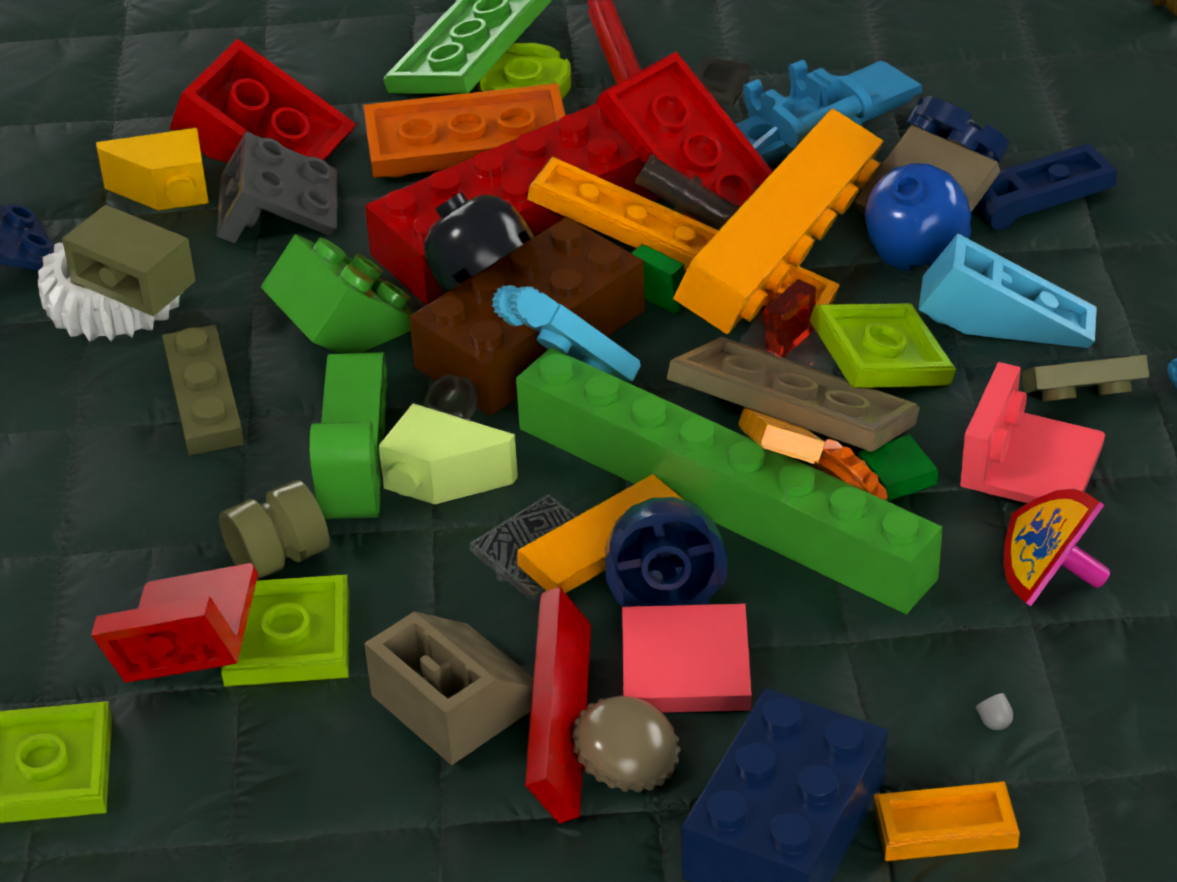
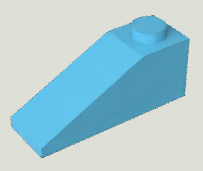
M958 233L923 275L918 310L929 315L934 321L946 324L964 334L1089 348L1095 342L1096 306Z

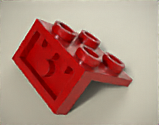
M252 563L150 581L144 586L138 609L96 616L91 636L125 683L237 664L258 572Z

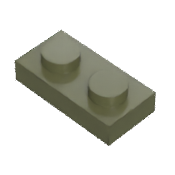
M1147 355L1040 366L1021 371L1024 392H1042L1043 402L1077 398V387L1097 385L1098 396L1132 392L1131 381L1149 377Z

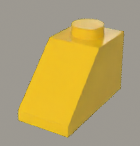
M197 128L96 142L104 188L158 211L209 203Z

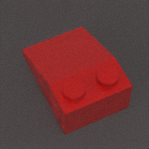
M237 38L181 93L169 129L177 131L197 128L201 152L209 158L228 163L246 131L261 138L274 139L283 147L307 157H317L325 161L352 133L356 123Z

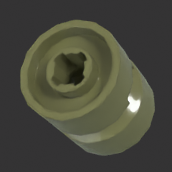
M295 479L266 493V503L264 504L249 499L221 511L219 514L222 537L235 566L252 563L258 572L257 581L281 571L285 565V558L299 563L326 551L330 545L328 528L322 511L309 488L301 480Z

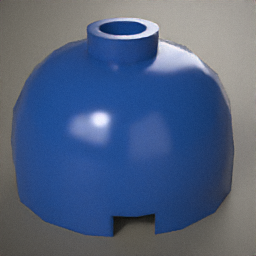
M910 163L894 168L880 178L868 196L864 213L872 248L883 262L899 270L912 271L910 265L920 266L928 264L930 268L957 233L970 239L972 214L965 191L950 173L931 164Z

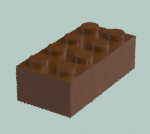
M565 217L409 316L414 366L491 416L517 398L516 377L548 350L537 341L539 336L537 331L525 324L511 326L503 320V317H498V313H494L495 309L492 307L493 301L491 299L494 298L493 293L498 291L497 288L512 285L516 288L527 286L539 289L538 292H543L558 304H562L608 337L645 312L644 261L569 217Z

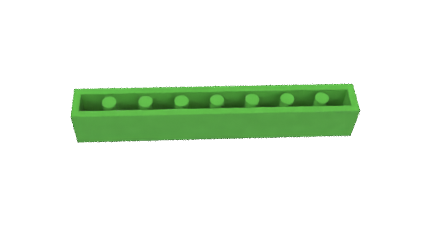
M553 348L548 349L516 377L519 427L522 431L633 484L653 474L685 501L698 505L716 524L906 615L938 580L943 527L794 458L764 449L748 437Z

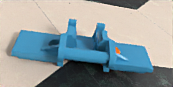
M802 59L789 65L791 89L790 96L788 97L782 96L774 89L763 93V86L759 79L744 84V98L750 118L735 125L769 165L786 158L831 108H834L862 126L863 122L911 102L915 95L922 93V85L882 60L849 75L835 76L829 74L822 67L808 74L807 63Z

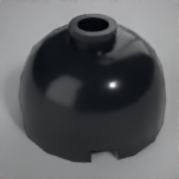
M460 192L435 208L440 219L427 231L424 241L425 260L433 277L445 294L535 236L514 206L502 198L484 194L467 200L464 193Z

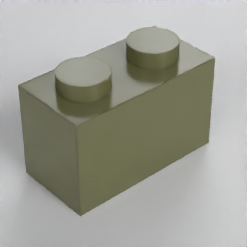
M104 205L62 238L71 282L153 317L196 282L188 238L108 205Z

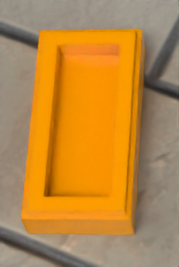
M1005 781L874 794L873 813L885 861L1018 848L1020 832Z

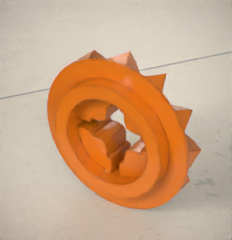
M831 439L824 441L825 444L819 462L815 461L811 467L886 501L888 498L886 488L878 482V475L866 466L865 460H860L850 448L842 447L838 441Z

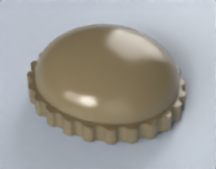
M628 696L600 699L596 704H589L587 710H582L573 726L571 740L574 742L572 750L578 755V763L583 764L586 773L594 775L596 781L605 782L610 788L617 787L623 792L628 790L641 792L642 789L653 790L655 785H663L665 779H669L672 776L679 762L680 747L677 746L679 738L675 735L673 726L660 710L644 700Z

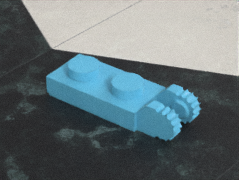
M508 285L497 288L498 291L493 293L494 298L491 300L493 301L492 307L495 309L494 313H498V317H503V320L511 326L525 324L539 333L537 341L545 348H553L566 355L568 353L575 359L623 381L633 382L641 366L639 359L562 304H558L543 292H538L539 289L527 286L516 288L515 286Z

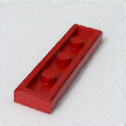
M561 587L541 593L525 786L559 823L580 817L583 764L578 763V755L572 750L574 742H572L571 736L576 719L579 718L580 712L586 710L591 640L590 622Z

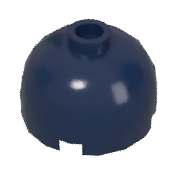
M676 497L651 498L631 506L615 521L605 546L606 582L615 600L623 607H625V603L629 607L710 605V598L718 591L720 584L721 588L723 587L727 579L726 546L714 520L698 505Z

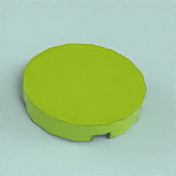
M514 43L477 83L478 92L558 83L561 98L563 99L571 89V63L567 58L565 60L560 58V52L551 46L538 43Z

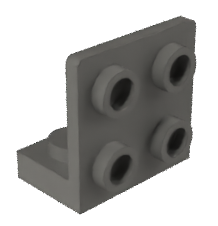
M246 131L220 175L216 236L236 243L245 226L252 228L255 225L261 209L331 236L337 227V170L329 166L322 159L307 157L283 147L274 139L261 138Z

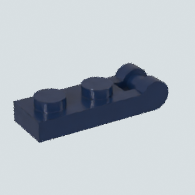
M1088 143L1000 170L999 175L974 209L983 211V218L994 230H1004L1012 225L1017 217L1042 211L1055 205L1087 197L1115 187L1117 169Z

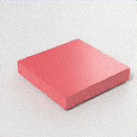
M746 604L622 607L624 696L644 700L655 706L662 713L751 711L752 693Z

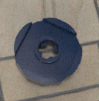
M925 96L924 99L920 97L906 123L909 127L911 125L995 160L998 163L1010 145L1008 139L988 123H986L982 130L979 125L970 120L971 113L949 102L931 96Z

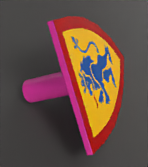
M1076 489L1056 490L1035 498L1012 513L1005 538L1003 565L1007 583L1018 597L1032 606L1061 565L1094 588H1100L1109 578L1110 569L1076 546L1082 535L1104 507V504L1088 493Z

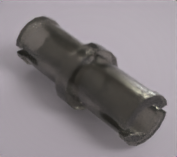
M652 153L634 182L674 205V211L680 214L686 212L716 230H720L740 208L739 205H734L701 185L703 179L694 174L691 179L659 160Z

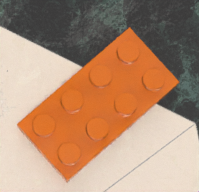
M558 83L363 105L373 178L386 176L398 178L413 173L442 171L473 158L481 152L491 150L516 139L524 133L532 132L557 121L566 115Z

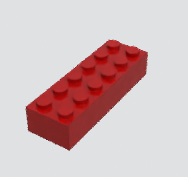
M595 103L366 204L365 211L370 255L427 306L444 295L433 277L425 260L424 241L428 229L440 219L435 208L460 192L464 193L467 200L484 194L502 198L513 205L520 213L534 236H537L565 218V216L527 200L530 185L552 157L651 201L668 195V192L598 104ZM581 224L582 226L588 228L589 230H593L592 228Z

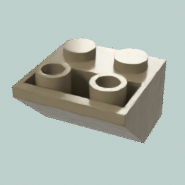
M414 611L364 643L371 696L451 765L531 712L534 678L467 623Z

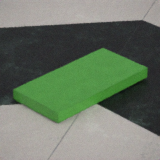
M457 0L385 75L383 81L387 92L407 94L469 93L552 0Z

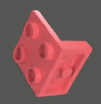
M998 362L965 432L960 487L1027 504L1035 498L1056 490L1076 489L1085 492L1104 445L1105 433L1024 413L1027 393L1018 391L1021 367Z

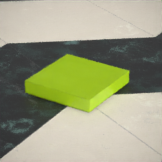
M911 303L828 304L814 306L810 322L852 388L951 386L957 370Z
M332 575L257 581L238 663L221 666L224 687L349 678L348 576Z
M109 701L0 711V823L106 813L112 713Z

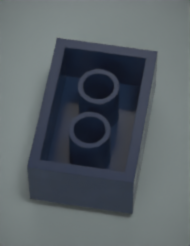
M765 688L681 827L682 879L689 882H831L873 804L874 794H878L884 783L888 729Z

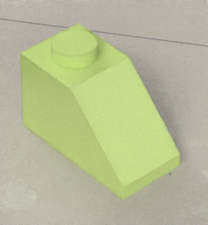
M412 404L379 445L384 489L434 505L513 485L518 478L515 434L416 404Z

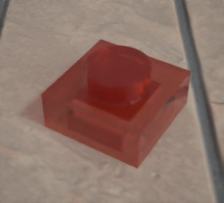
M797 279L784 292L774 296L769 301L763 315L767 351L784 358L815 330L810 322L814 306L816 305L815 286Z

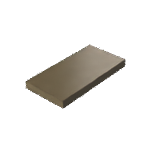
M724 337L715 339L671 360L667 379L871 452L915 426L920 409L916 403L872 388H852L846 379Z

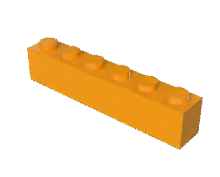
M831 108L693 258L673 299L727 335L742 318L751 322L768 297L765 290L773 294L779 290L792 269L788 263L790 262L798 267L806 258L815 242L812 237L814 236L818 240H822L838 215L835 211L843 215L858 194V187L864 190L881 165L874 158L884 141L834 108Z

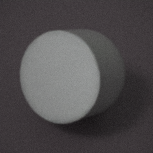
M1004 693L992 696L975 707L984 725L992 730L1006 729L1013 720V710Z

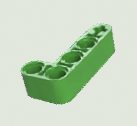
M384 352L328 354L321 423H313L310 428V462L315 498L325 520L379 518L382 487L379 445L385 439L387 408V365Z

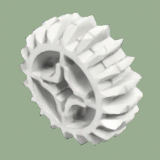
M63 243L54 244V253L43 257V267L38 270L39 296L42 308L46 310L47 317L53 320L56 328L67 329L70 337H76L84 333L89 342L99 336H107L110 342L116 335L127 334L133 338L134 331L141 328L148 331L153 330L154 320H168L169 310L179 307L180 295L153 317L71 282Z

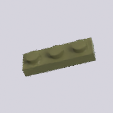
M216 325L186 328L179 332L163 334L166 358L188 456L244 445L242 427Z

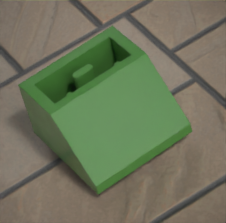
M295 234L261 285L266 294L312 343L340 354L362 353L411 331L409 316L415 312L407 305L410 297L394 284L383 281L380 278L383 270L373 261L360 254H356L353 259L346 257L347 255L342 249L321 237L314 243Z

